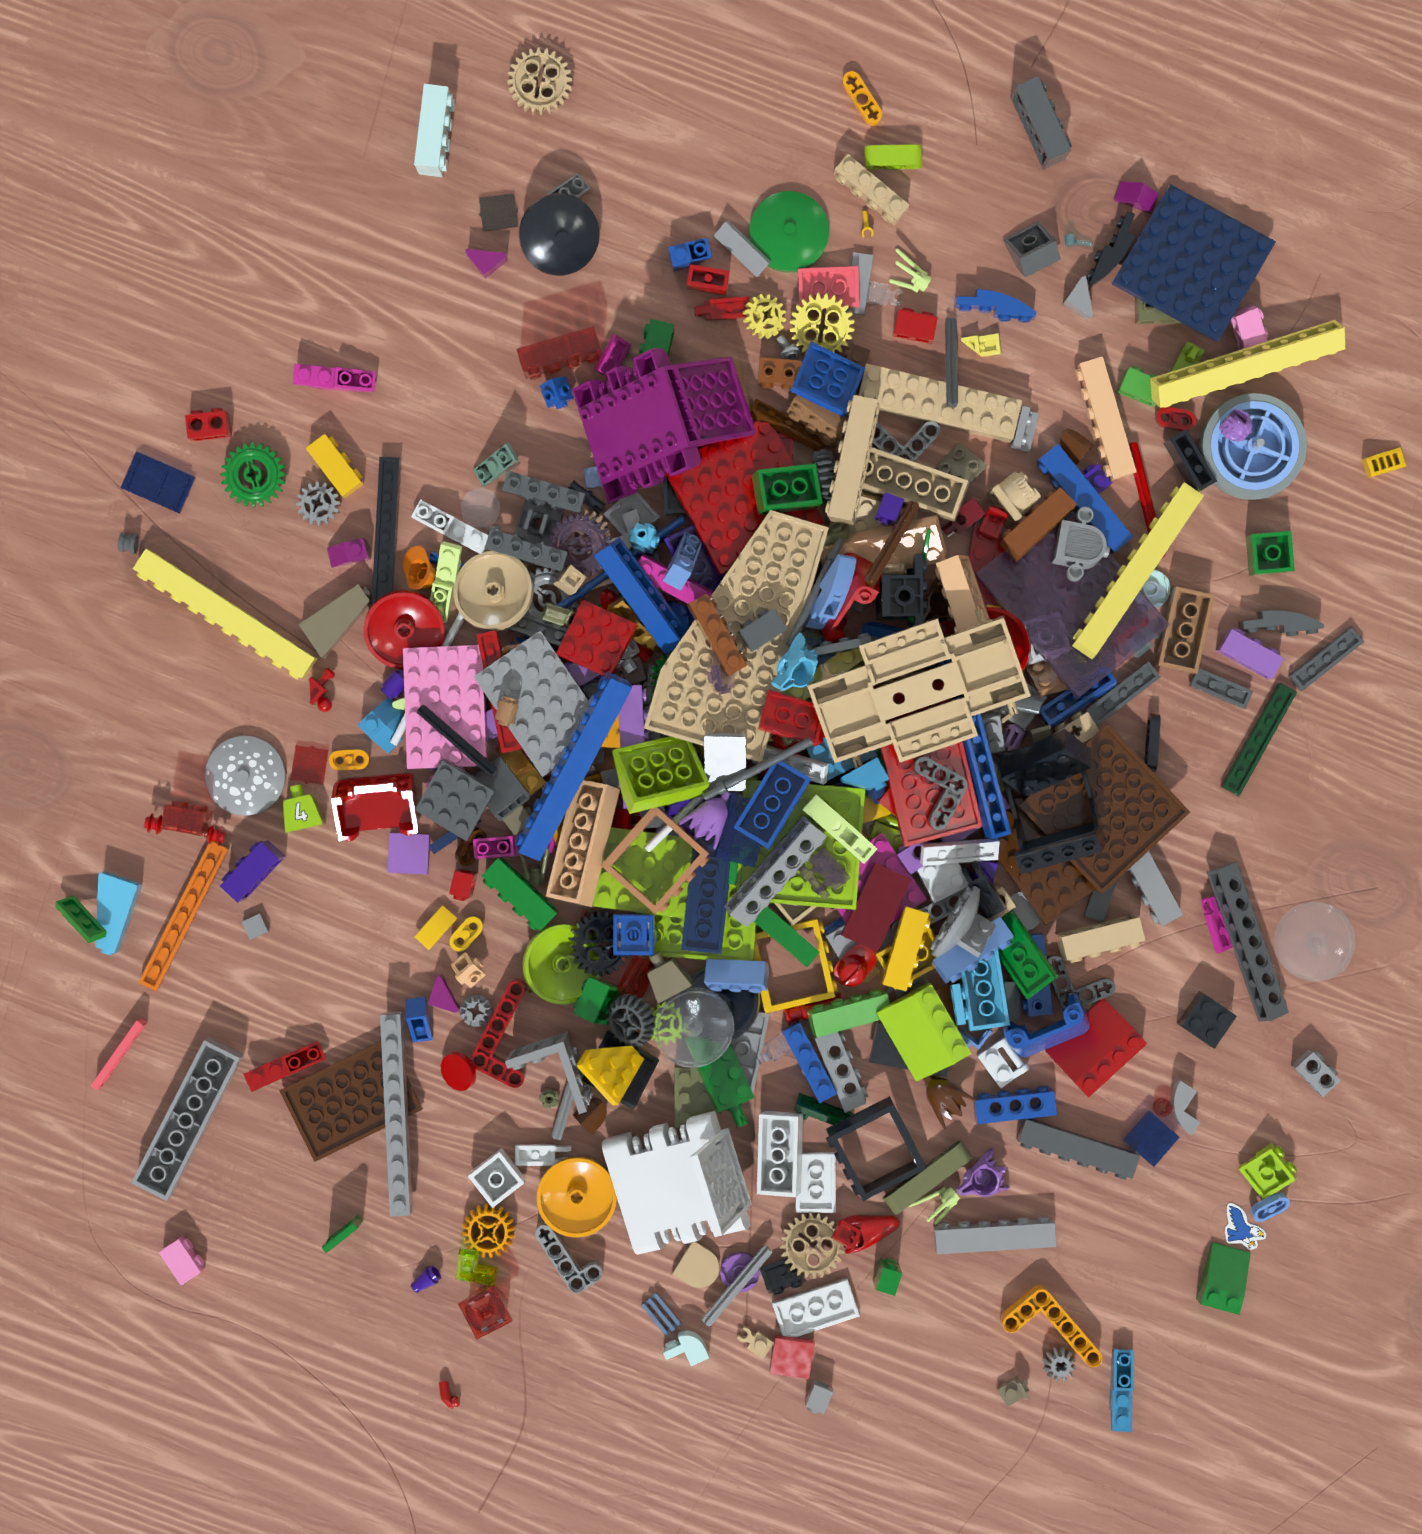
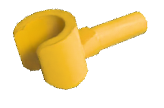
M863 211L864 229L861 231V237L864 239V231L869 230L871 233L870 237L872 238L874 232L869 227L868 213Z

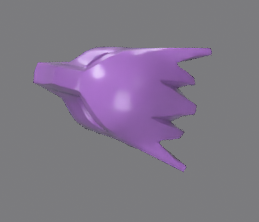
M726 792L701 803L682 819L679 825L692 819L689 828L691 830L695 828L694 839L696 840L706 835L705 840L708 841L715 835L713 849H716L727 819L728 809L726 804L730 793Z
M993 1148L988 1150L978 1162L966 1171L963 1184L955 1188L957 1194L961 1196L976 1194L988 1197L1010 1188V1186H1002V1183L1005 1182L1002 1176L1007 1170L1006 1166H996L995 1163L997 1161L995 1159L990 1160L994 1155Z

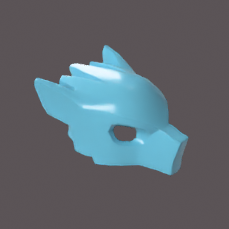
M798 633L789 650L778 661L777 676L771 683L772 686L781 691L791 687H805L814 680V673L817 671L816 666L818 664L816 658L818 656L815 650L807 649L802 633Z

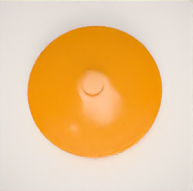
M568 1157L554 1163L543 1174L537 1189V1206L542 1219L552 1230L568 1237H585L602 1229L611 1219L617 1202L610 1173L600 1163L586 1157Z

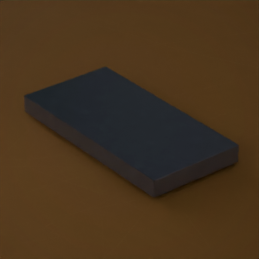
M877 1022L869 1062L908 1069L883 1024ZM949 1067L934 1073V1075L948 1077Z

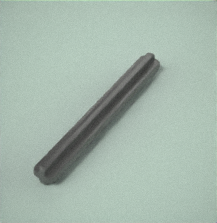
M948 318L945 322L946 405L955 408L958 404L957 321L954 318Z

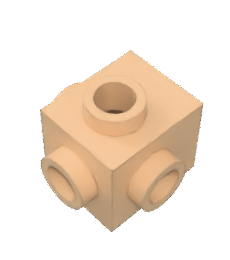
M466 952L450 964L456 973L455 978L461 984L465 983L470 988L485 976L481 961L476 957L473 959Z

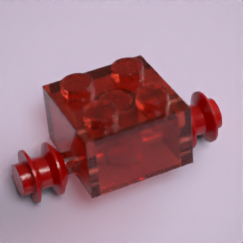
M172 801L171 804L165 805L163 816L160 815L158 818H154V814L151 813L149 817L145 818L144 828H147V833L155 830L158 835L162 830H171L198 836L204 835L209 844L217 841L218 846H220L221 842H225L227 834L223 826L219 830L215 829V825L211 826L213 811L208 810V806L196 804L190 807L188 802Z

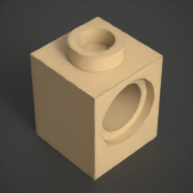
M569 565L563 569V572L560 573L553 584L570 596L576 593L586 579V576L572 565Z

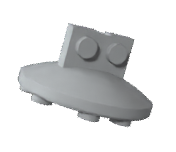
M973 886L972 888L967 887L962 896L956 902L954 910H952L947 920L944 921L939 929L940 932L934 938L930 948L932 955L936 958L947 953L956 944L976 957H979L987 943L986 941L990 938L996 925L977 913L980 899V889Z

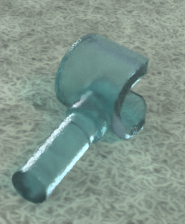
M1075 233L1064 236L1067 247L1076 245L1093 246L1091 241L1076 240Z

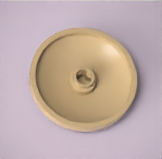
M494 551L483 552L468 560L458 572L453 588L455 605L462 617L471 625L488 631L506 629L517 623L528 611L534 593L532 577L526 566L515 557L506 556Z

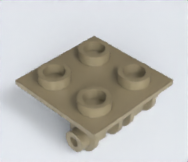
M959 442L934 469L968 480L970 485L988 465Z

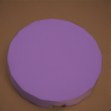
M735 1252L724 1259L721 1264L720 1275L722 1282L727 1288L753 1258L752 1255L746 1252ZM760 1269L747 1282L740 1293L749 1291L756 1285Z

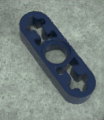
M449 831L429 845V848L433 854H436L459 838V836Z

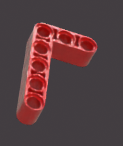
M514 979L507 986L471 1056L472 1067L474 1066L476 1070L512 1088H518L523 1084L525 1073L521 1068L513 1070V1067L507 1069L505 1060L494 1055V1052L526 992L525 982L521 979ZM519 984L522 987V992L519 994L514 993L511 988L512 985ZM508 1001L512 1003L513 1009L505 1011L502 1004ZM500 1019L503 1021L504 1027L502 1029L495 1028L493 1025L494 1020ZM486 1037L493 1038L494 1046L489 1047L485 1045L484 1039ZM475 1056H484L485 1063L478 1064L475 1061ZM500 1064L503 1067V1072H494L493 1065ZM518 1073L521 1076V1081L513 1082L510 1077L511 1074Z

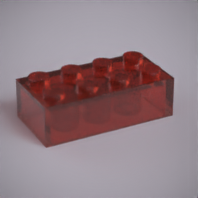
M594 326L516 349L526 379L530 378V380L541 378V374L547 372L549 374L558 373L564 367L569 369L580 366L581 362L588 361V363H593L602 356Z

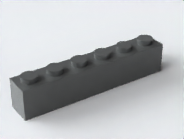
M1031 1118L1022 1119L1016 1138L1021 1143L1020 1146L1032 1149V1147L1040 1149V1153L1049 1156L1051 1153H1054L1061 1160L1069 1162L1072 1159L1077 1161L1078 1165L1086 1168L1091 1165L1096 1167V1170L1101 1173L1107 1174L1110 1171L1115 1173V1177L1126 1180L1127 1177L1133 1179L1140 1158L1136 1152Z

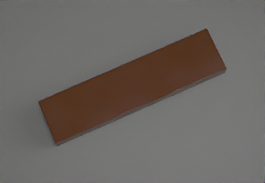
M755 399L750 410L751 417L761 422L769 423L772 428L815 451H819L822 448L823 441L816 434L808 432L805 429V425L792 421L788 415Z

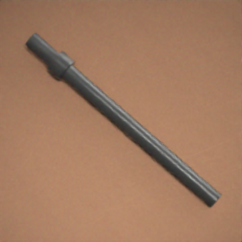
M837 538L832 550L828 551L825 558L826 562L785 644L786 646L790 647L794 638L801 632L821 591L819 585L845 542L843 539Z
M808 737L733 778L715 784L716 787L702 793L703 798L707 801L718 794L722 795L728 792L729 788L813 745L812 739Z

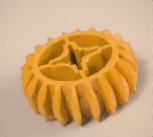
M485 1203L483 1210L478 1205L476 1207L477 1212L472 1209L470 1210L471 1216L465 1217L468 1223H463L462 1227L467 1230L462 1231V1236H468L464 1239V1243H471L468 1246L469 1250L473 1247L476 1248L474 1251L475 1255L481 1251L482 1258L485 1257L486 1252L489 1253L490 1258H493L494 1251L497 1256H500L501 1250L504 1252L508 1250L506 1245H512L511 1239L515 1238V1234L510 1231H514L516 1226L509 1225L514 1219H507L510 1214L509 1211L504 1214L501 1213L503 1211L502 1206L499 1210H495L496 1206L489 1209L488 1203ZM493 1216L497 1219H495L494 1221H487L485 1218L482 1219L481 1217ZM475 1221L479 1224L478 1227L481 1230V1233L476 1238L473 1233ZM501 1223L505 1230V1236L502 1240L497 1232V1228ZM494 1226L491 1233L488 1232L484 1234L486 1228L489 1229ZM484 1240H490L496 1244L485 1245L480 1242H483Z

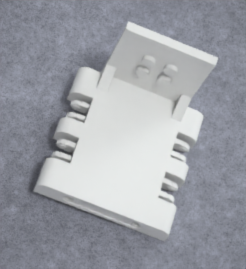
M715 1111L692 1116L687 1119L686 1125H680L682 1140H679L675 1128H669L668 1123L653 1126L649 1130V1134H644L646 1149H643L640 1138L637 1136L632 1137L631 1132L608 1137L603 1140V1154L632 1248L637 1255L663 1249L666 1244L670 1243L668 1229H671L676 1241L682 1240L686 1244L699 1241L703 1237L702 1235H706V1220L714 1237L747 1230L751 1226L746 1211L752 1206L729 1128L721 1130Z

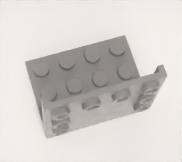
M568 1031L511 1050L505 1063L507 1069L513 1067V1070L525 1067V1064L530 1061L533 1064L541 1062L546 1056L558 1052L578 1113L587 1112L593 1094L590 1085H586L582 1081L584 1074L576 1066L578 1063L577 1058H580L577 1046L573 1047Z

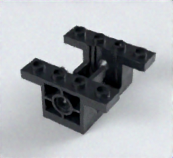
M923 554L913 555V568L907 569V575H882L880 577L879 593L876 596V621L908 620V617H913V623L908 621V628L927 622L924 621L923 613H927V600H923V592H927V580H923V572L927 571V560L923 559ZM899 595L903 597L904 602L899 599Z

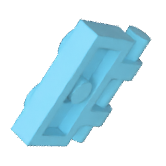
M960 984L950 985V996L953 1002V1015L956 1025L966 1024L965 1020H968L969 1017L967 1007L963 1008L962 1000H965L964 987L960 988Z

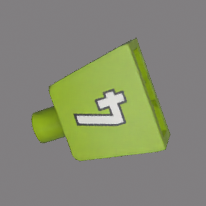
M302 784L291 786L292 799L283 800L285 833L326 824L315 795H304Z

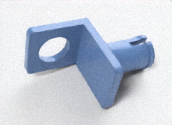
M961 1027L957 1028L967 1047L974 1046L978 1050L993 1032L992 1028L986 1029L977 1040Z

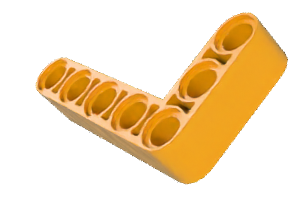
M1043 1285L1033 1286L1000 1316V1322L1004 1330L1014 1333L1041 1311L1089 1367H1097L1102 1363V1355L1098 1348ZM1045 1292L1044 1298L1036 1299L1037 1293ZM1029 1305V1311L1021 1312L1022 1306ZM1057 1307V1313L1049 1314L1050 1308ZM1008 1318L1015 1319L1012 1325L1005 1324ZM1070 1322L1071 1325L1068 1329L1064 1330L1061 1328L1063 1323ZM1082 1337L1084 1340L1081 1344H1074L1076 1338ZM1095 1352L1096 1357L1094 1359H1087L1089 1353Z

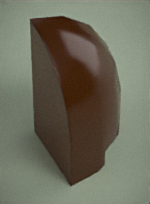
M1066 429L1061 435V448L1076 465L1094 446L1088 439L1074 430Z
M591 1099L587 1112L579 1114L577 1110L573 1116L588 1132L593 1134L606 1118V1105L600 1099Z

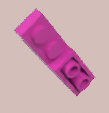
M294 364L293 385L339 391H375V371Z
M517 835L473 839L474 859L519 855L515 844ZM554 838L551 839L548 845L549 853L556 852Z

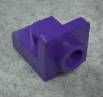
M1091 464L1083 470L1084 476L1099 494L1112 482L1101 470L1100 464L1096 466Z

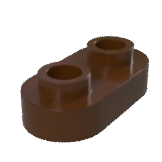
M475 827L470 838L467 841L463 839L455 852L456 861L463 866H469L475 861L472 838L475 835L474 839L487 838L485 832L480 828Z

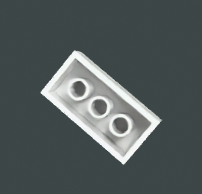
M763 1111L759 1114L757 1194L797 1197L801 1193L802 1113Z

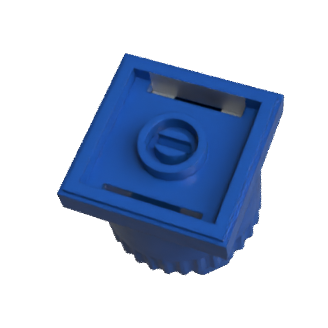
M613 914V955H654V946L658 940L655 915Z

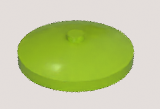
M556 924L544 928L531 939L524 952L523 974L526 983L535 995L553 1004L565 1005L574 1003L582 994L584 981L588 977H600L599 974L597 976H592L591 973L585 974V968L583 970L578 969L580 963H573L576 957L569 955L573 952V948H568L569 945L573 944V941L568 939V937H574L571 929L577 930V927L573 925ZM587 933V937L590 940L592 936ZM585 943L584 947L598 945L597 943ZM592 950L589 952L590 960L594 955Z

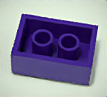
M269 840L256 842L249 849L251 853L246 857L243 856L235 864L237 868L232 872L229 871L221 879L223 883L220 887L237 903L246 900L286 857Z

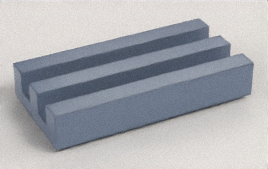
M657 1292L641 1304L642 1308L665 1336H668L671 1331L673 1332L676 1327L682 1324ZM654 1299L660 1303L675 1322L673 1325L655 1304ZM648 1304H650L653 1307V1309L657 1312V1314L662 1318V1320L669 1327L668 1329H666V1327L661 1323V1321L657 1318L653 1311L648 1307Z

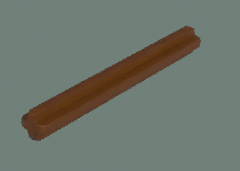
M909 501L865 576L866 584L871 586L876 584L919 510L917 502Z

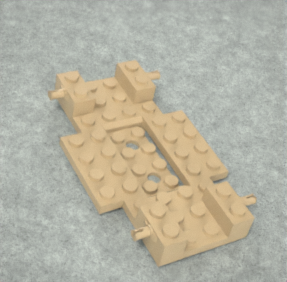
M983 608L979 609L982 617H980L979 611L975 610L978 619L976 625L945 638L937 618L859 645L865 666L837 674H830L827 662L820 664L819 667L823 677L809 683L807 687L834 763L852 758L855 769L863 765L860 754L892 743L899 762H903L978 736L972 719L974 715L1006 704L1011 716L1014 715L1012 707L1015 714H1018L1015 701L1030 697L1031 695L1004 617L986 619ZM952 659L951 663L941 665L937 668L921 672L919 674L913 675L908 678H904L902 680L887 685H883L882 687L874 689L873 685H876L883 681L907 674L909 672L933 665L944 660ZM935 679L943 680V689L935 690L932 687L933 681ZM897 692L905 696V701L901 704H896L893 701V695ZM964 694L963 697H960L958 699L925 709L923 711L893 720L891 722L886 723L885 721L906 714L908 712L938 703L940 701Z

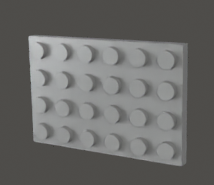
M539 631L473 677L496 710L502 696L518 699L517 704L519 707L515 724L510 723L508 728L543 777L551 772L556 764L558 765L561 760V752L570 743V735L579 726L580 716L588 709L589 700L546 637Z

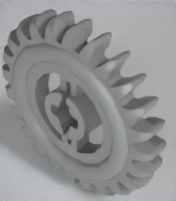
M537 567L536 574L529 571L533 581L534 592L538 595L540 605L544 607L546 603H543L545 600L537 590L546 596L551 594L552 603L557 605V597L554 592L542 590L540 586L545 584L555 586L553 583L561 571L556 573V570L551 569L549 572L547 567H544L543 572ZM559 589L563 601L568 595ZM532 599L526 614L541 619L542 613L535 608ZM574 602L566 609L574 611L573 608L580 605Z

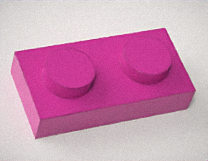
M613 334L594 370L607 377V371L621 366L631 344Z

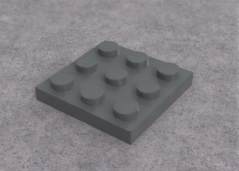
M443 759L415 811L467 841L496 789L448 760Z

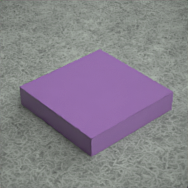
M390 832L387 873L428 875L430 834L406 836L402 833Z

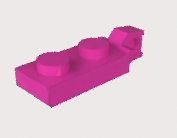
M1215 896L1202 899V909L1204 910V916L1215 952L1221 953L1233 948Z

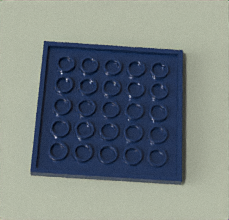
M1170 184L1113 280L1112 285L1218 342L1276 241Z

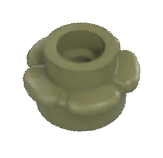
M545 1089L540 1095V1102L543 1103L542 1105L545 1108L555 1107L559 1103V1094L552 1089Z

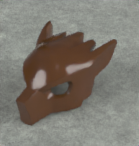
M937 577L934 579L924 599L927 600V613H923L924 621L927 622L938 618L940 623L950 618L948 611L950 605L948 599H945L942 594L943 585H939L940 580Z
M932 1075L922 1079L926 1086L927 1100L944 1130L946 1126L942 1115L949 1120L953 1119L951 1114L960 1117L963 1115L961 1105L966 1107V1103L962 1097L976 1102L975 1098L958 1088L948 1079L937 1078Z

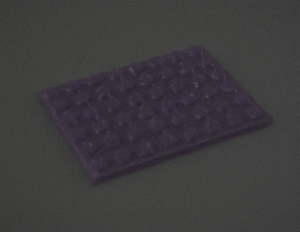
M1074 510L1064 519L1079 523ZM1057 525L1017 562L1004 551L979 570L975 577L1001 608L1012 612L1024 623L1033 647L1078 699L1163 632L1170 624L1140 590L1093 659L1072 646L1076 641L1073 639L1079 628L1083 630L1087 625L1084 623V620L1090 612L1095 613L1097 610L1095 604L1100 597H1106L1108 594L1106 588L1112 580L1116 582L1119 577L1116 574L1121 566L1109 553L1107 558L1102 557L1094 567L1083 569L1084 574L1079 581H1070L1066 576V571L1069 567L1052 563L1058 530Z

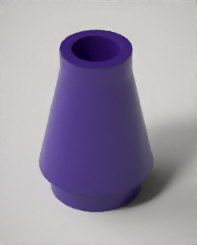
M435 1266L426 1267L416 1280L411 1283V1287L416 1293H419L426 1288L438 1284L441 1274Z

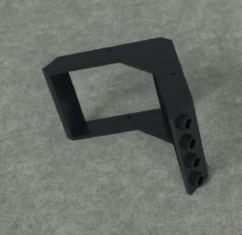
M1022 747V748L1015 749V750H1012V751H1009V752H1005V753H1002V754H998V755H997V760H998V764H999V767H1000V771H1001V759H1003V758H1005V757H1007V756H1009V755H1011V754H1013V753H1015V752H1017V751H1019V750H1022V749H1024V748H1026V747ZM1086 770L1081 772L1089 798L1093 823L1026 841L1012 787L1004 782L1019 844V849L1014 854V858L1021 874L1103 852L1106 838Z

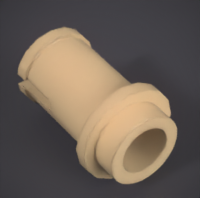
M899 561L896 564H887L881 576L906 575V563Z

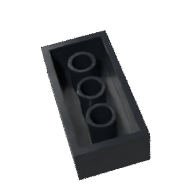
M1064 729L1001 759L1000 779L1023 796H1031L1090 769V748Z

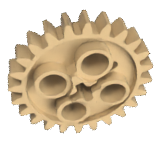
M537 48V53H533L532 49H529L530 55L527 56L522 52L523 59L521 60L516 57L517 65L511 64L514 72H508V76L513 78L507 80L508 85L512 86L509 88V93H515L512 96L513 101L518 100V107L524 104L525 112L531 108L533 115L536 110H539L540 115H543V110L546 109L551 114L550 108L553 107L557 111L558 103L563 106L565 105L562 98L569 99V94L566 91H572V87L568 85L573 83L572 78L568 77L571 75V70H565L568 67V63H562V56L556 59L555 51L549 55L548 48L545 49L544 53H541L540 48ZM544 64L545 68L542 74L543 82L540 83L539 96L536 99L535 95L538 89L537 81L540 80L541 67ZM530 66L538 68L535 73H529L527 70ZM551 70L557 72V75L553 78L547 76V73ZM527 85L533 87V90L529 93L523 91V88ZM545 90H551L553 92V94L550 97H544L542 95Z
M809 1213L806 1219L805 1215L802 1214L801 1221L795 1217L793 1219L795 1225L788 1223L787 1225L790 1230H783V1233L787 1236L780 1238L781 1241L785 1242L784 1245L779 1247L785 1250L781 1257L788 1258L784 1264L791 1263L790 1271L796 1268L797 1276L804 1272L805 1279L809 1274H811L812 1279H815L816 1273H818L820 1278L824 1276L823 1271L829 1275L831 1273L829 1267L836 1269L837 1266L834 1262L842 1261L838 1255L844 1254V1251L839 1249V1247L844 1245L831 1238L835 1230L832 1228L834 1221L828 1224L827 1216L820 1220L819 1213L815 1218H813L812 1213ZM807 1227L815 1228L816 1235L814 1237H810L807 1234ZM801 1233L808 1242L799 1237L798 1234ZM823 1240L830 1242V1250L826 1251L821 1247ZM795 1241L802 1243L803 1250L801 1252L794 1250L793 1243ZM814 1241L816 1243L814 1247L824 1254L826 1258L823 1259L815 1249L809 1250V1243ZM809 1255H814L817 1257V1265L813 1266L809 1264Z

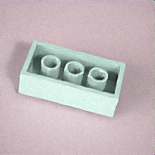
M424 84L414 161V165L420 175L443 177V172H447L448 159H446V151L449 152L450 150L448 131L451 132L453 126L450 114L455 110V99H453V94L450 93L447 86Z

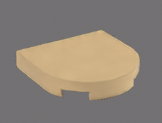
M697 1241L691 1242L673 1270L672 1275L692 1287H707L716 1280L719 1274V1262L714 1252Z

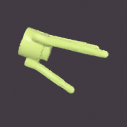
M896 248L895 251L917 272H914L901 262L895 261L896 265L914 276L911 280L914 285L890 279L889 283L912 289L915 292H918V290L924 292L932 278L900 249Z
M943 1186L940 1190L918 1199L909 1207L918 1205L941 1194L942 1196L939 1198L943 1204L926 1219L929 1222L945 1208L934 1222L937 1225L951 1208L957 1204L960 1198L951 1186L948 1189Z

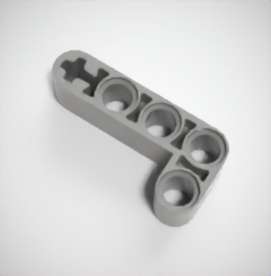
M544 1221L538 1224L535 1236L571 1292L580 1293L601 1279L603 1266L599 1261L592 1260L580 1267L559 1233L552 1230ZM542 1228L549 1230L548 1236L545 1233L541 1234ZM552 1245H559L561 1251L555 1253L550 1247ZM564 1261H568L571 1263L572 1267L570 1269H564L561 1266V1263ZM595 1267L599 1270V1274L591 1275L588 1270ZM579 1278L582 1280V1284L575 1286L572 1280Z

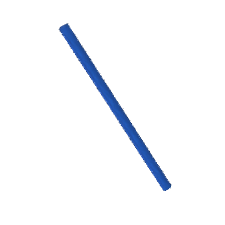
M679 516L657 532L660 536L659 541L685 523L684 518ZM635 550L631 551L635 558L642 554ZM603 571L578 589L576 593L568 596L556 606L567 608L609 578L608 574Z

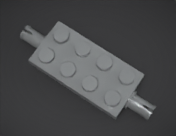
M761 1011L758 1012L753 1025L744 1034L730 1041L752 1092H754L770 1015Z

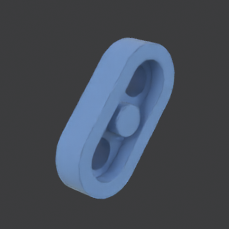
M1282 1192L1275 1193L1255 1203L1250 1213L1255 1221L1263 1222L1287 1210L1290 1200Z

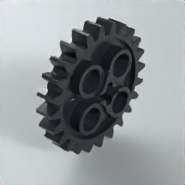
M595 911L594 915L593 913H587V918L580 917L582 923L575 922L577 930L571 929L574 937H568L570 941H573V944L568 946V948H573V952L569 955L576 957L573 963H580L578 969L583 970L585 968L584 973H591L592 976H597L598 974L599 976H605V973L611 975L612 970L618 971V965H624L622 958H628V956L613 955V944L584 947L585 943L613 941V914L608 915V912L600 913V911ZM609 928L610 936L607 938L606 930ZM589 930H591L592 937L590 940L587 937V933ZM609 948L612 951L611 957H608L607 951ZM592 950L594 955L590 960L589 952Z

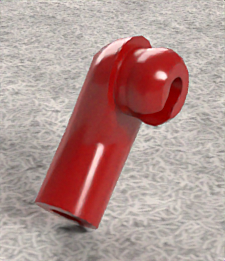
M449 1381L439 1382L441 1400L448 1408L458 1407L460 1405L459 1397L451 1396Z

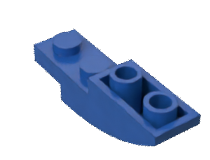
M977 289L975 297L957 296L954 300V308H959V311L969 312L971 309H979V312L989 313L991 310H994L993 318H999V321L1003 322L1019 319V322L1027 323L1036 317V311L1020 300L990 290Z

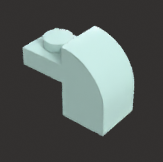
M685 1330L678 1332L679 1341L672 1340L666 1343V1347L663 1348L666 1360L685 1352L691 1366L709 1358V1351L703 1339L693 1331Z

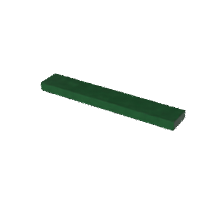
M1282 683L1277 684L1224 779L1221 788L1238 797L1241 795L1296 696V691Z

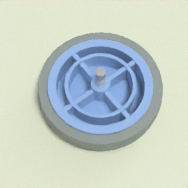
M1251 393L1233 397L1219 405L1212 412L1202 429L1199 451L1217 482L1213 483L1217 488L1236 498L1256 500L1271 497L1284 490L1293 482L1301 471L1306 458L1307 438L1300 418L1290 406L1273 396ZM1234 409L1247 412L1252 419L1253 432L1245 440L1239 442L1225 439L1219 429L1222 421L1228 418Z

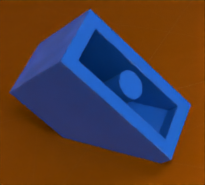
M426 997L406 999V1020L413 1043L433 1040L430 1012Z

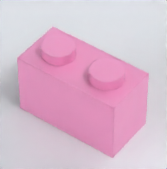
M1251 304L1236 310L1231 319L1239 350L1266 342L1267 338H1269L1267 329L1263 327V313L1261 309Z
M183 1235L159 1252L180 1285H183L205 1269L203 1259L200 1255H196L192 1249L193 1244L188 1238L185 1239Z

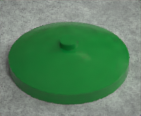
M783 191L767 197L756 208L750 222L749 238L750 242L771 261L768 265L769 268L786 273L798 272V269L812 266L824 253L829 239V223L824 210L813 198L796 191Z

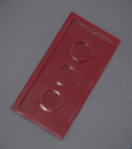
M874 862L857 898L856 910L852 909L841 936L878 953L911 879Z

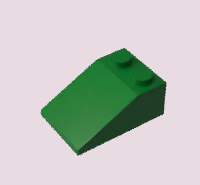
M1211 1242L1196 1300L1201 1305L1240 1315L1245 1297L1251 1253Z

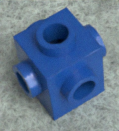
M566 376L552 378L539 385L547 408L556 407V409H561L568 406L567 402L574 399Z

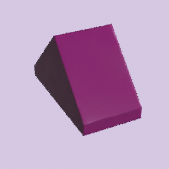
M1120 181L1114 201L1152 214L1158 193L1145 183Z
M466 249L467 257L485 279L507 262V254L503 252Z
M440 974L436 977L428 1005L456 1013L460 1010V1007L443 974Z

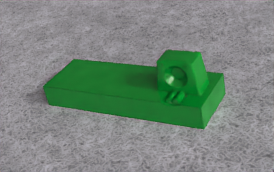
M74 895L56 901L55 908L62 913L67 922L88 943L106 937L107 931Z

